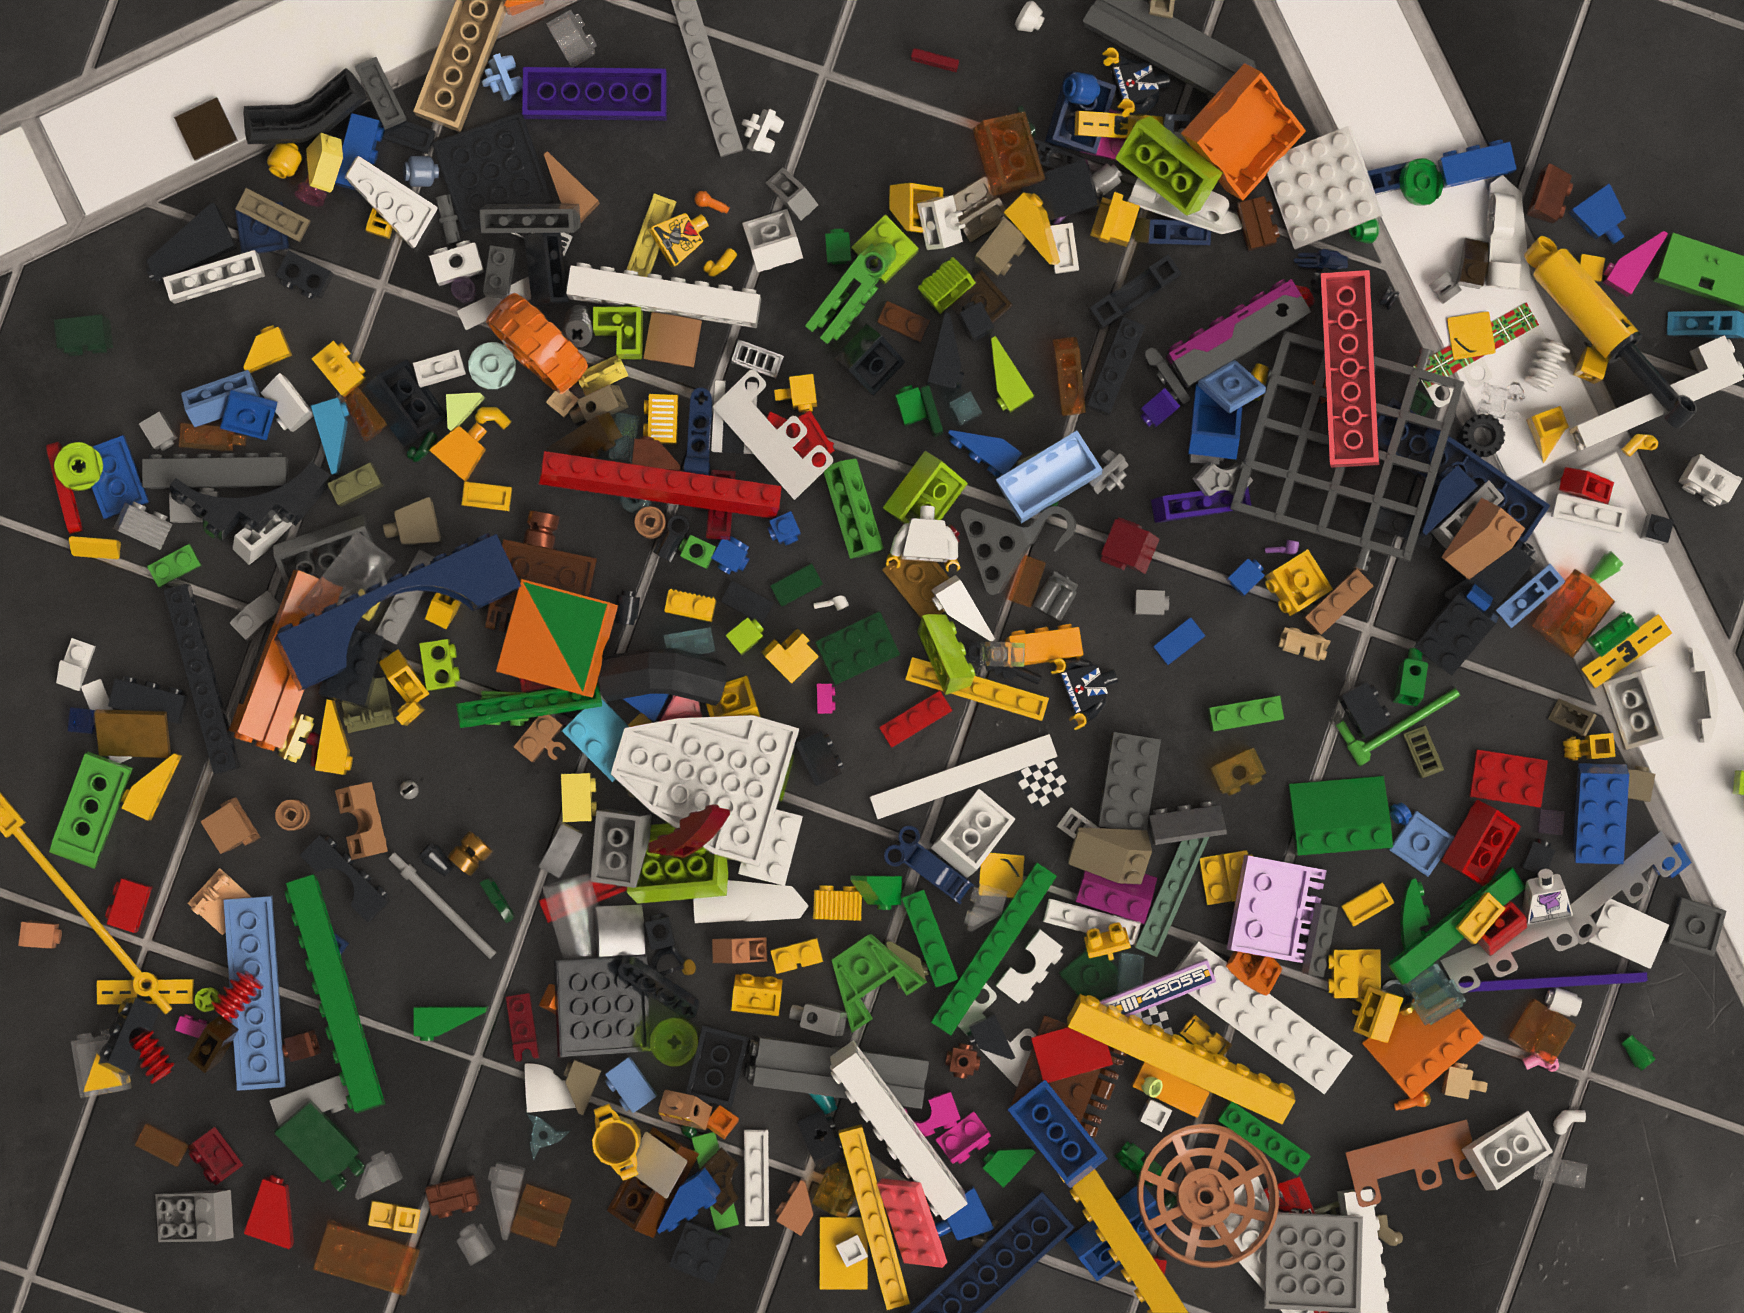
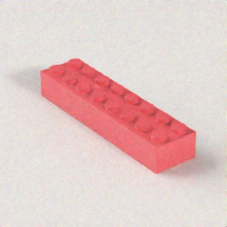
M1365 270L1321 273L1330 466L1333 468L1379 465L1370 272Z

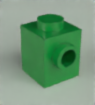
M844 229L830 230L829 234H825L827 265L850 264L849 232H844Z

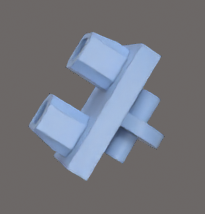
M499 53L493 55V59L488 61L490 68L485 70L487 78L482 81L483 87L491 86L493 93L500 91L503 101H507L515 93L523 89V81L520 76L509 78L507 71L513 70L516 67L512 55L501 57Z

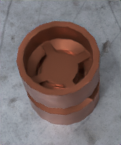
M529 510L527 524L530 528L525 530L523 543L553 549L555 542L553 531L557 530L560 517Z

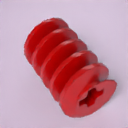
M247 971L244 974L236 972L239 978L238 981L230 979L233 988L231 989L226 986L223 988L227 995H217L221 1001L220 1003L211 1002L216 1012L230 1023H233L231 1018L237 1019L239 1017L237 1010H245L243 1003H251L249 995L255 997L258 994L255 988L262 989L264 987L256 977Z
M154 1030L144 1032L129 1041V1043H133L132 1048L141 1053L139 1060L144 1059L140 1068L149 1067L145 1075H154L150 1081L151 1084L171 1073V1068L175 1064L174 1062H165L169 1054H160L164 1046H155L159 1038L150 1039Z

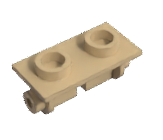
M1285 627L1280 636L1278 647H1281L1283 651L1299 655L1301 647L1305 648L1304 657L1319 661L1320 659L1325 660L1326 649L1330 644V640H1326L1321 635L1303 633L1297 628Z

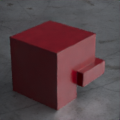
M1118 517L1114 521L1101 555L1103 556L1101 561L1121 570H1125V567L1146 574L1160 539L1149 531L1141 529L1142 526Z

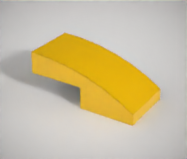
M371 1200L367 1224L390 1228L395 1231L417 1233L421 1210Z

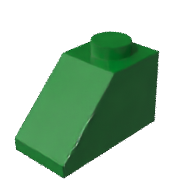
M851 876V882L867 904L877 905V909L891 910L892 905H901L902 876Z
M1032 1147L999 1148L995 1152L991 1150L982 1159L984 1162L982 1168L1004 1188L1033 1157L1036 1151Z

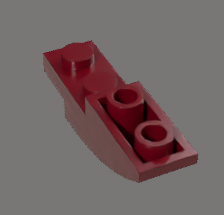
M712 804L707 805L702 811L689 813L688 817L679 820L680 828L674 829V832L668 835H660L658 839L648 843L649 852L681 858L687 857L699 850L714 837L729 817L730 810Z

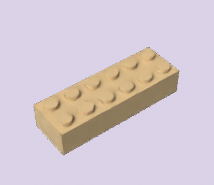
M506 0L455 1L413 112L416 116L461 132L507 13L504 7Z

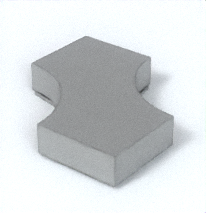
M1207 462L1192 479L1205 496H1212L1220 490H1227L1234 496L1242 472L1240 471L1241 464L1235 463L1227 469H1220L1214 463ZM1250 477V479H1249V482H1248L1247 487H1248V486L1251 484V482L1253 481L1251 477Z

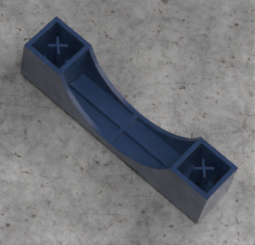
M489 533L476 538V541L471 546L465 543L456 547L452 551V555L447 556L446 553H443L433 558L428 566L421 563L411 568L406 576H403L402 573L389 578L384 586H381L380 583L367 588V591L362 596L356 593L345 598L344 604L340 606L334 603L325 607L321 611V615L315 616L312 613L303 617L297 626L293 627L292 623L280 628L274 641L298 691L330 678L346 668L348 644L355 626L370 608L386 598L405 592L429 591L456 599L471 611H475L516 592L521 587V584L497 534L491 537Z

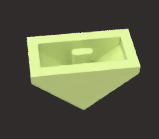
M481 393L446 394L448 429L453 431L460 426L485 397Z

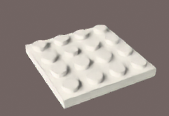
M1351 126L1343 127L1289 149L1267 172L1294 249H1299L1383 216Z

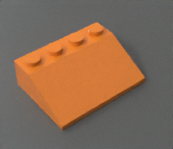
M1434 981L1413 998L1412 1003L1415 1006V1010L1407 1016H1402L1400 1012L1398 1013L1388 1043L1369 1037L1362 1042L1364 1047L1410 1099L1417 1096L1484 1038L1466 1015Z

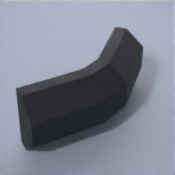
M345 68L311 98L294 105L244 106V128L247 144L303 143L316 138L320 133L327 134L367 100L365 90L353 73Z
M649 648L605 656L602 659L598 680L602 696L606 701L647 694H671L717 706L726 684L727 666L721 660L674 648Z

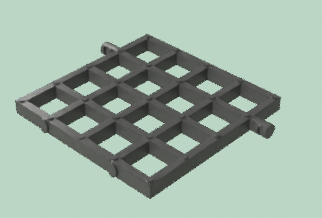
M1284 331L1274 367L1268 375V387L1246 459L1242 461L1240 467L1242 472L1230 509L1362 548L1361 552L1356 555L1358 562H1354L1353 565L1354 568L1368 571L1366 564L1371 561V557H1369L1370 551L1411 562L1464 388V381L1425 371L1426 366H1430L1431 363L1429 357H1432L1434 351L1426 348H1419L1418 353H1420V357L1416 358L1418 363L1416 368L1374 356V370L1377 367L1409 376L1410 379L1400 410L1376 403L1377 414L1395 418L1397 422L1388 452L1378 450L1379 460L1383 461L1384 465L1375 495L1340 486L1346 467H1336L1331 483L1298 473L1307 440L1329 446L1328 435L1310 431L1320 398L1327 399V390L1324 388L1326 381L1324 342ZM1291 343L1324 352L1315 385L1281 376ZM1419 379L1453 389L1444 422L1409 412ZM1278 385L1311 395L1301 428L1268 419ZM1406 422L1440 431L1431 465L1396 455ZM1265 428L1298 437L1289 470L1255 461ZM1393 464L1428 474L1418 508L1383 498ZM1252 470L1285 479L1276 513L1242 503ZM1295 482L1328 492L1319 525L1285 516ZM1337 495L1371 504L1361 538L1327 528ZM1380 507L1415 517L1405 551L1370 541Z

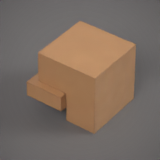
M236 797L220 805L221 809L201 821L220 854L230 851L242 843L246 846L261 838Z

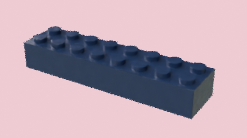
M1392 398L1386 406L1400 410L1402 404ZM1384 415L1377 417L1378 450L1388 452L1397 419ZM1406 422L1396 455L1431 465L1440 431ZM1449 436L1433 488H1436L1437 483L1442 479L1439 475L1448 466L1453 469L1458 465L1478 485L1463 501L1489 480L1504 497L1497 506L1501 507L1525 528L1518 540L1522 543L1526 542L1551 505ZM1405 468L1424 482L1426 481L1428 474Z
M1039 1190L907 1313H982L1074 1229V1225L1042 1190Z

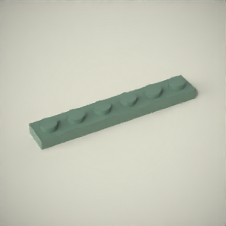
M1209 837L1180 842L1135 948L1155 957L1158 956Z

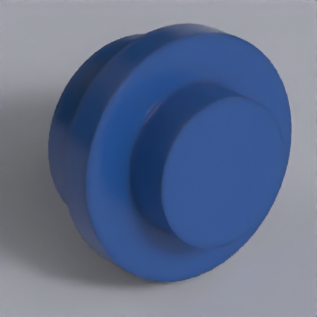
M1400 802L1390 807V816L1395 823L1402 825L1409 823L1412 814L1405 804Z

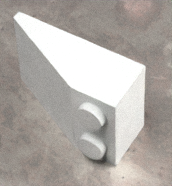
M978 789L938 837L931 849L968 878L980 867L1014 822L1015 818Z
M1610 899L1597 909L1593 920L1599 930L1588 942L1651 969L1669 925ZM1590 925V928H1589V930H1588V932H1587L1586 937H1588V936L1592 933V926H1591V925Z
M1529 1111L1484 1134L1461 1149L1485 1190H1498L1553 1152Z

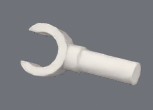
M842 595L828 601L814 603V609L835 605L837 611L849 606L846 597Z

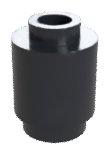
M622 590L621 595H616L615 605H618L615 615V623L635 624V620L638 619L640 597H636V592Z

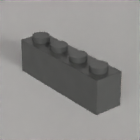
M487 204L480 209L481 233H574L581 227L579 204Z

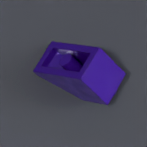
M1164 388L1140 409L1142 412L1140 417L1148 427L1152 425L1156 428L1177 411L1180 405Z

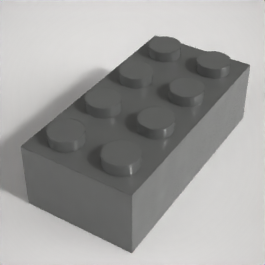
M1112 732L1097 826L1112 829L1147 830L1161 739Z

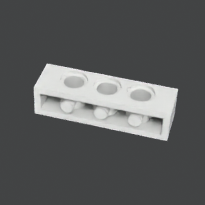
M253 250L167 276L163 279L170 301L176 304L265 277L259 254Z

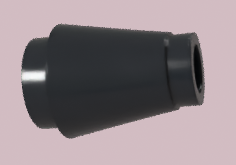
M432 842L418 855L422 859L421 862L444 877L454 868L439 846L434 845Z

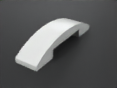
M1698 648L1688 649L1690 671H1700L1706 719L1697 720L1700 743H1708L1713 736L1717 722V688L1707 660Z

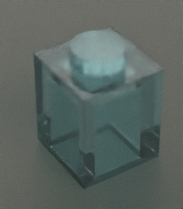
M971 392L949 403V407L960 426L982 413Z

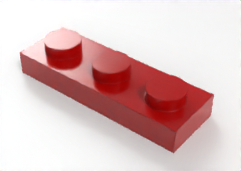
M938 691L879 728L892 748L950 713L952 709L941 691Z

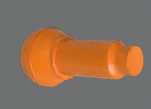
M706 191L697 192L694 198L695 203L699 207L708 206L721 213H728L730 208L726 204L711 198Z

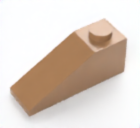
M547 151L544 157L561 204H579L580 223H582L600 203Z

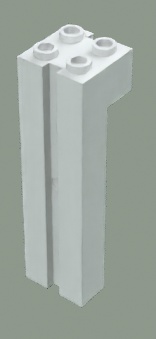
M1724 335L1689 351L1698 373L1670 386L1679 396L1685 395L1696 401L1743 380L1744 369L1740 361L1736 362L1733 355L1735 349L1731 340H1727ZM1651 393L1569 429L1577 450L1581 451L1663 415L1665 408Z

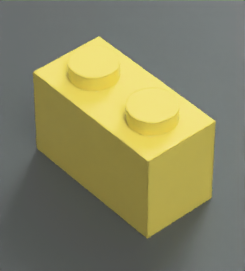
M591 773L561 774L563 822L593 821V816H596L597 802H592V792H596V778H591Z

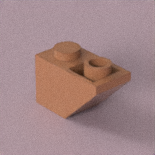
M767 937L712 939L713 963L767 961Z
M803 1178L799 1182H793L787 1192L791 1196L786 1203L782 1201L775 1214L779 1215L776 1220L777 1222L800 1236L814 1214L806 1180Z

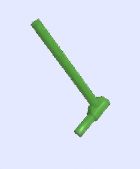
M1456 688L1452 689L1366 743L1355 740L1344 720L1336 724V727L1348 746L1346 747L1360 767L1370 760V751L1453 701L1460 694Z

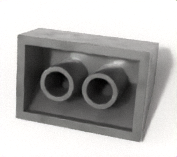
M1214 801L1200 803L1201 808L1191 809V805L1177 806V811L1168 812L1167 808L1153 810L1154 815H1149L1152 844L1158 845L1227 834L1221 805H1215Z

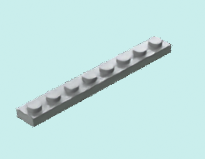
M671 0L720 157L743 151L696 0Z

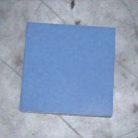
M1236 360L1210 373L1198 382V386L1229 414L1261 396L1266 391V387Z
M1414 811L1409 819V823L1403 827L1394 840L1393 848L1388 850L1429 877L1455 837L1418 811Z

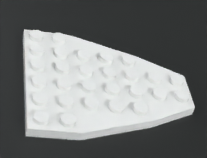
M754 715L677 718L624 728L611 775L646 808L674 828H680L679 820L688 817L689 813L702 811L707 805L716 804L720 808L729 809L730 815L726 822L703 848L712 854L759 867L799 728Z

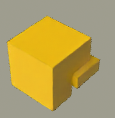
M1114 192L1112 200L1102 197L1090 236L1099 238V241L1105 243L1112 242L1127 247L1140 206L1123 201L1124 195Z
M798 628L781 645L774 639L761 651L791 683L819 657L806 644L809 639Z

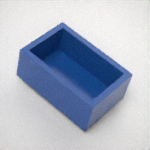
M1196 384L1189 454L1236 459L1240 440L1242 407L1229 414Z

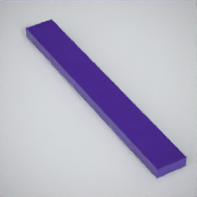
M1643 971L1481 980L1479 987L1468 992L1639 983L1648 980L1647 972ZM1474 981L1458 983L1461 987L1468 988L1473 985ZM1453 984V990H1454L1455 992H1457V990H1456V988H1455V986H1454V984Z

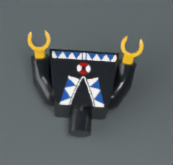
M1108 48L1103 52V55L1107 56L1104 60V65H1114L1112 66L1111 78L1113 84L1117 86L1115 91L1120 103L1117 107L1121 108L1124 118L1129 114L1145 116L1159 101V89L1170 86L1168 73L1154 75L1150 63L1126 58L1119 55L1116 49Z
M1076 657L1050 660L1049 663L1054 662L1057 666V669L1051 671V673L1059 674L1074 714L1069 718V721L1075 719L1078 722V726L1074 730H1078L1085 726L1087 722L1096 718L1104 708L1106 697L1109 696L1106 687L1118 683L1114 669L1100 673L1098 666L1093 665L1090 660Z

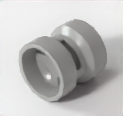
M1448 271L1429 285L1432 291L1438 293V299L1442 304L1462 291L1458 284L1453 283L1452 276ZM1448 285H1451V287H1449L1447 290L1441 293V291L1444 288H1446Z

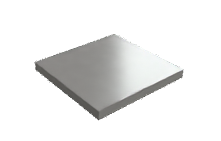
M1278 1212L1273 1229L1266 1239L1264 1308L1361 1313L1363 1216Z

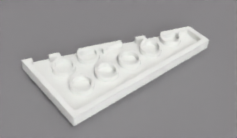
M1259 1177L1251 1180L1255 1194L1254 1209L1268 1212L1269 1202ZM1242 1184L1234 1189V1203L1246 1207L1247 1195L1245 1186ZM1230 1213L1223 1221L1229 1233H1232L1239 1226L1244 1216ZM1251 1219L1246 1229L1234 1239L1241 1252L1257 1239L1263 1230L1265 1222ZM1211 1226L1210 1229H1211V1230L1216 1234V1236L1220 1239L1221 1237L1219 1236V1234H1218V1232L1216 1231L1215 1227H1214V1226ZM1266 1240L1253 1254L1240 1261L1241 1265L1264 1291ZM1280 1309L1283 1313H1314V1311Z

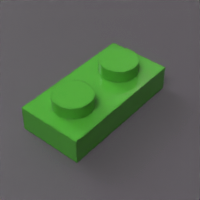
M188 544L147 567L160 588L200 567L201 563L191 544Z

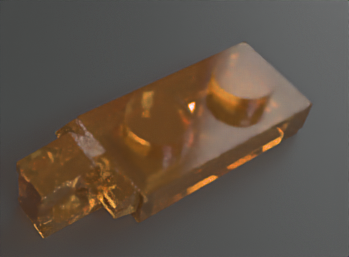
M181 423L179 447L228 452V450L233 451V445L246 446L247 437L244 435H234V432L220 429L219 426L200 425L194 428L193 424Z

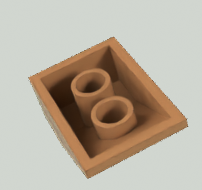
M1481 497L1441 558L1464 577L1470 579L1512 549L1525 528L1501 507Z

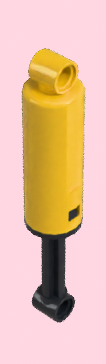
M1540 236L1524 253L1525 260L1532 267L1536 268L1533 274L1534 278L1608 363H1614L1621 358L1665 408L1663 413L1665 420L1674 428H1682L1697 412V406L1694 401L1685 395L1679 396L1640 352L1636 344L1641 340L1642 334L1565 248L1558 250L1551 239Z

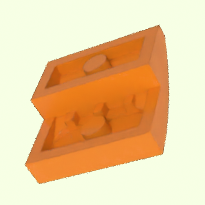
M1234 951L1226 964L1230 972L1241 982L1265 996L1270 994L1282 971L1281 966L1272 957Z

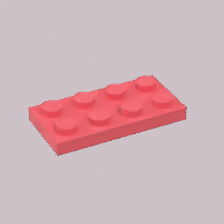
M882 1178L877 1185L903 1262L943 1268L947 1263V1259L921 1182Z

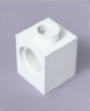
M1148 1098L1138 1119L1162 1132L1172 1110Z

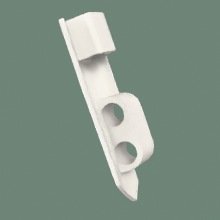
M1501 175L1492 181L1489 186L1486 230L1487 236L1490 238L1487 287L1529 291L1532 287L1529 263L1524 257V253L1527 251L1522 193Z
M1138 177L1132 194L1127 201L1139 205L1143 209L1219 234L1242 229L1238 215L1228 211L1229 201L1224 196L1213 191L1200 211L1186 216Z
M728 880L727 896L693 899L695 923L797 919L803 915L809 906L792 886Z

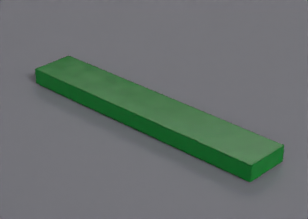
M598 682L593 698L555 688L456 703L460 728L602 707Z

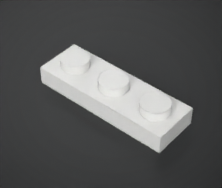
M1557 493L1551 517L1622 533L1628 509Z

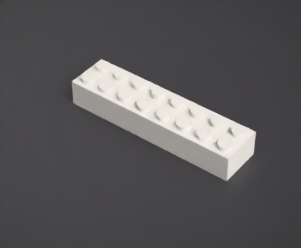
M577 263V266L570 267L566 294L571 300L616 307H641L642 311L757 328L761 297L753 289L742 288V292L733 291V287L728 285H718V288H713L709 286V283L695 281V284H687L685 279L671 277V281L663 280L661 275L648 274L647 277H642L638 275V272L624 270V274L616 273L614 268L601 266L600 270L591 268L590 264Z
M1196 941L1174 971L1207 959L1216 982L1188 994L1325 1094L1353 1055L1270 994L1265 996L1245 985L1226 967V961L1199 941Z
M853 1040L830 1056L831 1075L838 1084H844L845 1094L852 1103H858L859 1113L866 1122L871 1121L877 1138L880 1141L885 1140L888 1146L887 1150L894 1160L899 1159L902 1165L901 1169L908 1179L912 1177L914 1182H921L924 1194L929 1201L928 1205L935 1216L940 1214L943 1220H946L966 1206L968 1203L962 1186Z

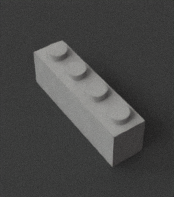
M337 1075L270 1100V1104L278 1126H280L309 1100L322 1112L331 1110V1113L345 1109L344 1104L347 1103L346 1096L349 1095L347 1086L342 1085L340 1076Z

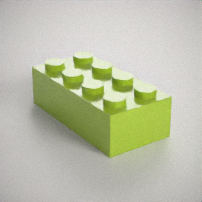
M1152 116L1136 122L1115 158L1186 216L1201 210L1222 175L1220 170Z

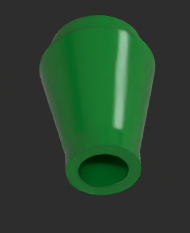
M1633 1035L1621 1043L1635 1068L1638 1067L1641 1071L1656 1059L1652 1055L1653 1052Z

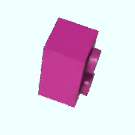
M817 684L818 714H833L832 710H835V702H832V696H835V687H832V684Z
M185 1014L179 1017L175 1030L199 1038L204 1028L208 1025V1021L203 1019L197 1021L193 1019V1016Z

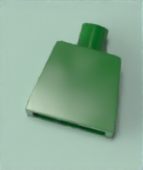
M1409 648L1408 659H1404L1399 666L1393 697L1394 703L1416 707L1424 697L1428 663L1422 661L1423 653L1416 648Z

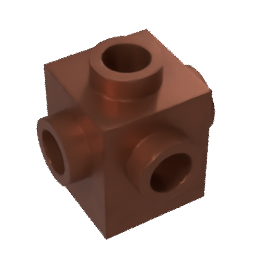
M959 1043L958 1047L953 1046L952 1051L947 1052L945 1065H949V1071L954 1072V1077L967 1079L968 1075H973L974 1070H979L981 1057L977 1056V1050H973V1045ZM962 1057L968 1059V1063L965 1066L959 1064V1059Z

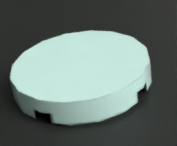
M490 342L479 345L471 353L468 367L472 379L479 386L486 389H499L506 386L513 379L516 371V361L512 352L505 345Z

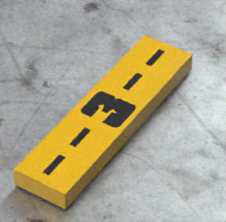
M1075 111V135L1127 139L1136 122L1149 116L1129 114L1124 118L1122 114ZM1152 116L1163 125V117Z
M1657 614L1602 658L1599 655L1580 670L1595 689L1670 636L1672 632L1661 616Z
M194 979L158 980L157 991L168 1004L194 1003ZM97 980V1004H121L126 998L137 997L148 1004L156 1003L150 996H141L135 992L133 988L134 980ZM144 980L143 987L148 989L151 983L149 980Z

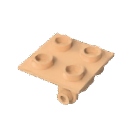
M219 868L188 904L197 915L200 914L221 935H224L226 929L223 900L249 898L251 896Z

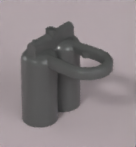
M1056 571L1047 578L1032 606L1061 622L1077 594L1076 588L1078 584L1069 580L1070 577L1066 575L1064 577Z

